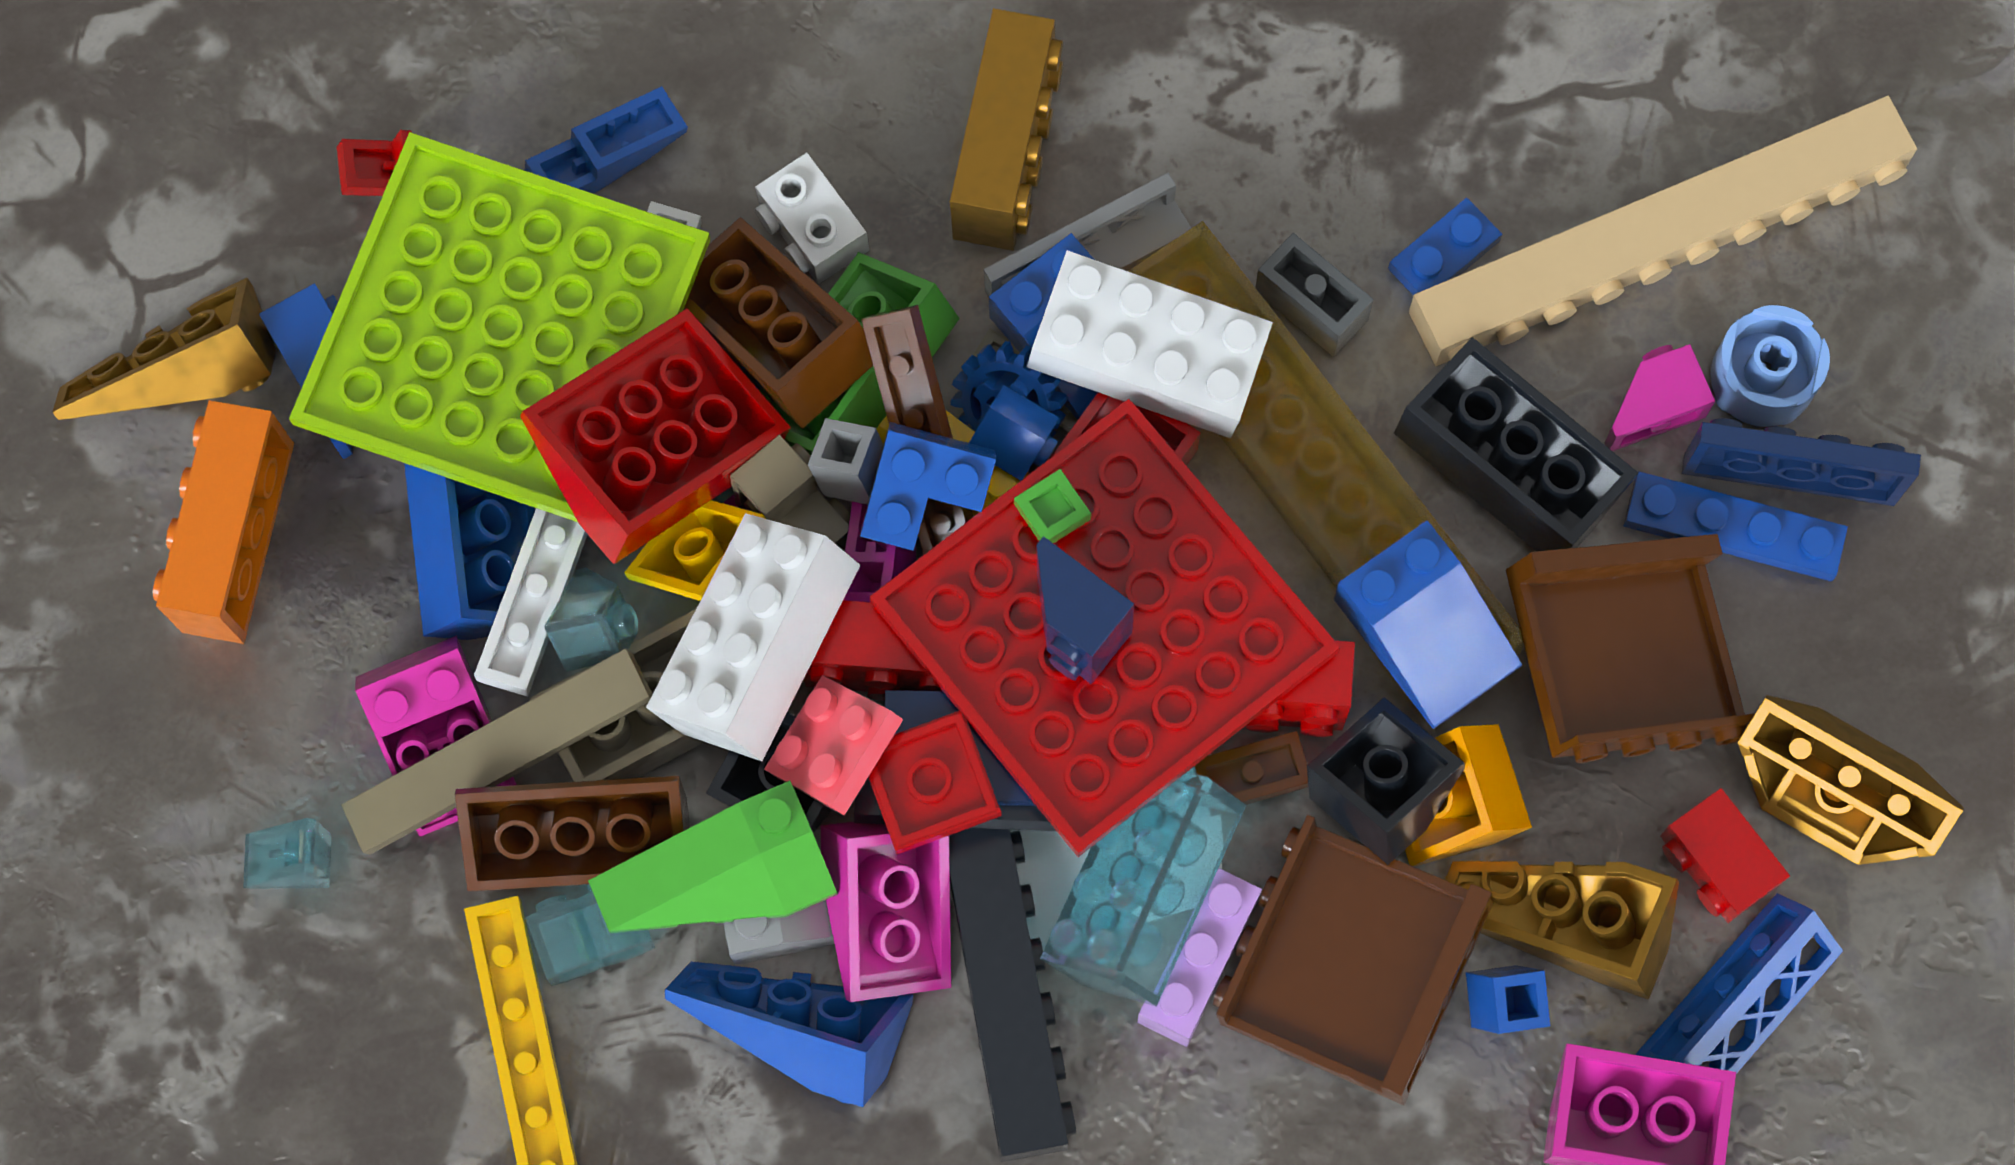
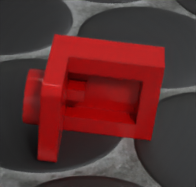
M400 130L393 141L341 139L337 145V157L342 195L383 196L409 132L412 133V131Z

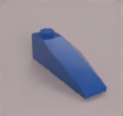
M692 961L665 989L666 1000L809 1090L835 1098L842 1103L854 1104L860 1107L865 1106L887 1078L913 1004V994L849 1002L845 998L843 986L811 983V974L793 972L792 979L762 978L757 968Z

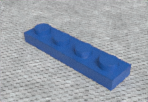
M1638 471L1639 473L1634 480L1623 527L1668 539L1718 534L1722 553L1831 582L1837 576L1848 526Z

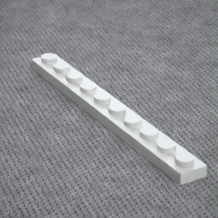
M653 201L650 202L647 211L649 213L700 229L702 225L700 215ZM536 508L474 673L477 682L523 696H529L588 535L578 522Z

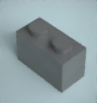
M1292 233L1257 272L1255 292L1333 357L1340 352L1369 320L1374 299L1295 233Z

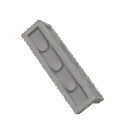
M1166 173L985 268L984 283L985 292L988 297L1070 233L1075 236L1096 261L1128 272L1191 239L1193 230L1175 202L1176 184L1170 174Z

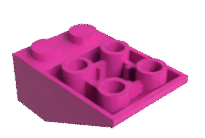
M457 636L358 675L355 679V692L392 776L492 722ZM513 776L497 786L517 785ZM457 808L416 829L419 837L457 822Z

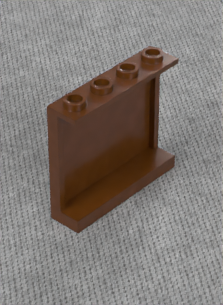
M1718 534L1531 552L1505 570L1552 758L1574 756L1576 763H1587L1605 758L1609 755L1608 751L1622 750L1623 757H1634L1654 751L1656 749L1655 745L1668 744L1670 751H1681L1701 745L1703 743L1702 739L1715 738L1716 745L1718 746L1733 744L1739 741L1755 713L1745 714L1705 566L1723 554Z
M1307 815L1301 829L1294 826L1285 840L1281 857L1287 860L1279 877L1271 875L1263 888L1259 899V906L1263 907L1264 910L1256 928L1248 925L1240 938L1236 949V956L1241 957L1234 976L1225 975L1217 988L1213 1000V1005L1218 1007L1217 1018L1222 1026L1394 1102L1405 1105L1493 906L1492 892L1474 884H1471L1467 890L1396 859L1387 865L1369 848L1318 827L1315 817Z

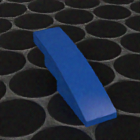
M661 86L572 128L571 139L526 159L524 171L594 194L687 132L688 126Z

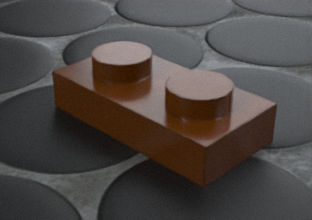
M1297 731L1208 755L1193 767L1207 816L1308 788V764Z

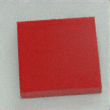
M960 710L894 734L868 776L897 855L1002 816L968 722Z

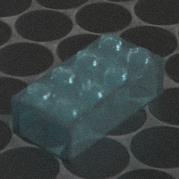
M1188 772L1182 775L1090 848L1040 959L1083 986L1157 1007L1246 804L1206 776Z

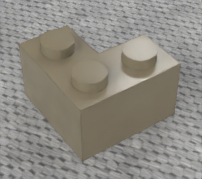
M778 435L730 475L735 504L739 508L763 514L768 520L825 535L845 551L850 513L836 498L827 501L817 490L818 484L808 467L811 456L800 444L795 443L790 447Z

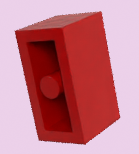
M1722 788L1670 824L1660 835L1666 843L1662 846V849L1669 862L1681 873L1687 870L1700 887L1696 892L1704 907L1715 917L1722 915L1728 924L1778 888L1790 877L1789 873Z

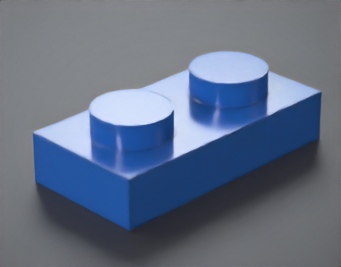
M1466 197L1389 262L1388 270L1414 295L1461 275L1500 242L1502 233Z

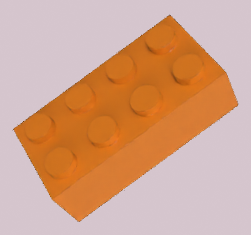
M209 400L205 416H199L194 426L193 446L196 448L192 467H186L181 476L179 492L183 502L179 517L173 518L168 527L166 545L170 552L165 570L160 569L155 577L153 598L157 601L156 607L182 633L244 644L294 442L272 411Z

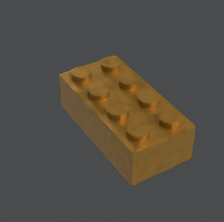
M995 8L992 10L950 198L953 240L1014 251L1017 235H1027L1032 213V204H1029L1032 186L1037 187L1042 167L1043 157L1040 156L1042 139H1048L1053 114V109L1050 108L1052 93L1058 92L1063 69V61H1060L1063 40L1055 39V19Z

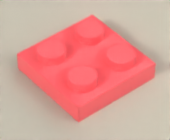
M822 675L784 738L778 744L776 751L764 770L783 782L791 781L795 789L845 815L903 719L891 710Z

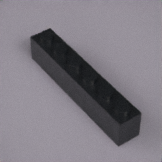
M968 828L949 835L950 886L1000 1161L1006 1162L1066 1151L1068 1147L1067 1136L1076 1134V1125L1071 1101L1061 1103L1057 1081L1066 1079V1072L1061 1047L1050 1048L1047 1026L1055 1025L1056 1020L1050 991L1040 993L1036 972L1046 970L1040 937L1030 939L1026 918L1035 916V906L1030 884L1020 885L1016 864L1025 863L1020 830L1010 832V829Z

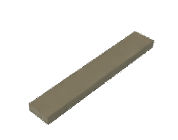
M625 648L341 804L362 852L371 855L455 809L456 789L495 787L647 704L652 697V692L632 651Z

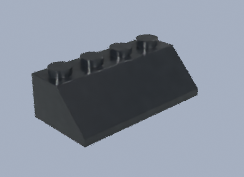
M1473 337L1406 406L1394 431L1398 438L1536 552L1578 548L1639 473Z

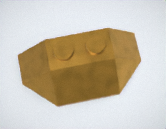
M1766 695L1738 741L1760 808L1857 865L1894 861L1914 856H1934L1964 809L1917 762L1820 707Z

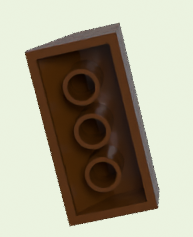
M679 776L456 789L455 791L467 891L589 884L588 880L690 828L687 797Z

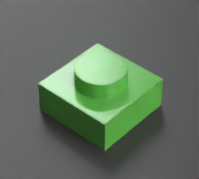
M1061 469L1014 498L1015 507L1039 541L1044 536L1052 543H1055L1091 520V512Z

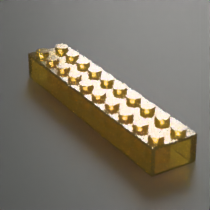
M1201 221L1128 271L1273 322L1240 421L1231 438L1219 436L1336 589L1341 580L1428 520L1461 562L1516 655L1520 654L1524 647L1520 627L1204 221Z

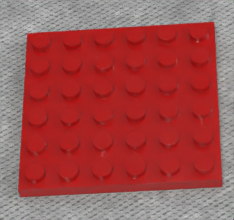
M1130 399L1123 402L983 509L982 512H979L869 596L872 605L955 707L965 716L968 723L1077 857H1080L1329 661L1340 650V646ZM1059 469L1062 470L1091 512V520L1053 544L1134 603L1132 634L1092 684L1081 676H1078L1076 680L1066 677L1049 661L1052 655L1047 652L1037 578L1036 545L1039 540L1014 505V498Z

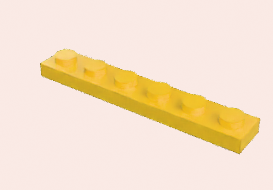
M517 895L464 908L517 1165H577L522 901Z

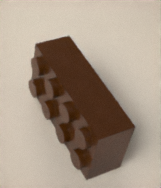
M738 218L709 244L683 310L688 308L750 381L803 429L873 366L863 327L854 316L743 218Z

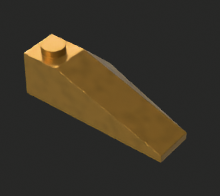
M248 277L186 308L192 317L168 332L163 331L159 325L146 333V339L136 346L130 356L125 358L122 353L112 354L62 385L57 394L52 411L58 420L149 408L225 397L240 389L247 392L264 384L272 373L276 350L270 333L259 315L262 310L254 287Z
M1452 861L1445 878L1446 881L1467 890L1471 884H1474L1492 892L1493 906L1481 934L1598 983L1649 1000L1669 950L1679 887L1678 879L1627 862H1606V865H1575L1573 862L1554 861V865H1520L1517 861Z

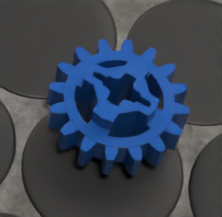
M1005 341L997 350V353L988 344L982 348L977 357L971 355L961 366L963 371L952 382V385L960 391L950 400V405L963 408L964 412L958 417V420L965 425L970 424L975 432L1003 385L1059 417L1049 435L1053 438L1056 434L1055 429H1058L1065 419L1066 415L1058 409H1061L1068 400V395L1062 392H1055V388L1062 379L1027 368L1032 347L1026 345L1020 354H1015L1011 342Z

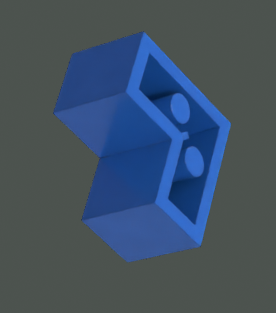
M890 422L860 537L914 551L928 498L982 512L996 462V450Z

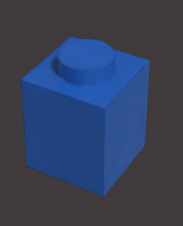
M1003 385L969 443L996 450L995 466L1015 478L1023 480L1031 465L1034 464L1040 467L1047 461L1058 441L1049 435L1059 417Z
M1513 965L1466 972L1471 1028L1502 1034L1550 1027L1545 970Z

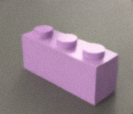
M1214 865L1211 866L1139 1012L1137 1023L1188 1047L1259 901L1261 888Z

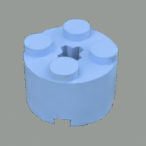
M1768 305L1754 309L1753 312L1733 323L1718 347L1711 364L1710 378L1717 406L1738 420L1754 426L1771 427L1793 422L1808 407L1825 381L1829 370V348L1825 339L1823 338L1822 340L1812 326L1814 323L1805 314L1779 305ZM1763 362L1770 363L1771 370L1767 369L1766 364Z

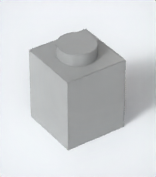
M825 418L808 463V467L823 495L868 505L884 444L874 427Z

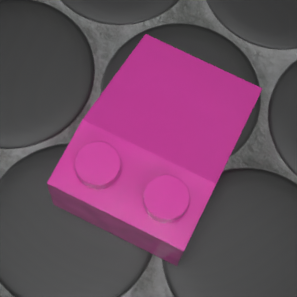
M846 822L821 825V854L838 895L826 899L846 1000L856 1002L951 988L949 836L897 855L886 824Z

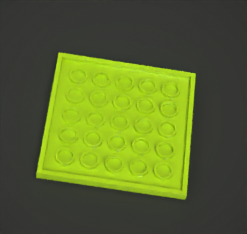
M409 132L289 419L294 426L578 522L520 415L526 408L682 312L709 246L710 233Z

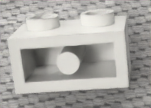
M807 152L755 186L759 206L754 210L759 220L771 235L779 231L789 245L784 248L788 259L804 273L808 271L818 285L849 265L858 252L865 254L869 251L867 232Z

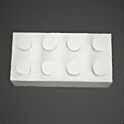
M1067 250L1034 341L1027 368L1122 401L1130 399L1136 406L1231 438L1240 421L1273 322Z
M745 513L646 708L683 735L763 761L860 564L825 535Z

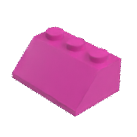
M1567 1043L1564 1048L1551 1102L1543 1163L1553 1165H1725L1736 1072Z

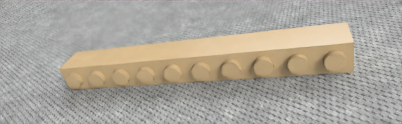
M1888 95L1413 295L1409 314L1435 367L1450 361L1472 337L1483 346L1499 341L1500 345H1507L1524 337L1529 332L1528 328L1545 320L1548 325H1554L1570 318L1576 313V307L1594 300L1596 305L1610 302L1624 292V287L1641 280L1643 285L1655 283L1670 274L1672 271L1671 267L1688 260L1691 265L1702 263L1719 252L1718 247L1735 240L1738 245L1752 242L1766 232V227L1782 220L1785 225L1797 223L1809 216L1814 211L1813 207L1827 201H1830L1833 206L1842 204L1855 197L1861 191L1860 187L1877 181L1879 186L1889 184L1907 172L1906 167L1917 151V147Z

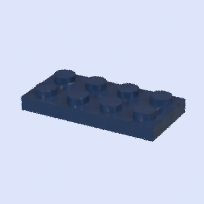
M1718 418L1711 420L1710 423L1702 422L1684 453L1682 474L1895 506L1919 476L1921 454L1905 452L1903 446L1893 443H1877L1872 447L1851 444L1849 438L1840 435H1822L1818 439L1797 436L1796 431L1786 427H1767L1764 431L1742 428V423L1736 420Z

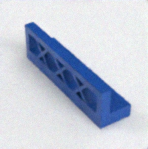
M1777 893L1635 1055L1698 1066L1702 1062L1710 1061V1068L1733 1071L1737 1074L1843 952L1842 948L1814 910ZM1813 937L1820 948L1806 964L1799 965L1801 950ZM1781 979L1779 995L1770 1005H1764L1766 989L1774 980ZM1746 1020L1744 1035L1735 1045L1728 1046L1730 1030L1738 1021Z

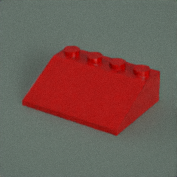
M688 308L526 408L520 415L578 523L613 564H616L732 487L730 475L778 435L785 439L791 428Z

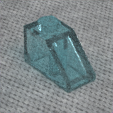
M587 567L575 571L544 625L546 633L566 672L594 666L625 648L629 650L639 631L636 612L630 604L626 603L618 584Z

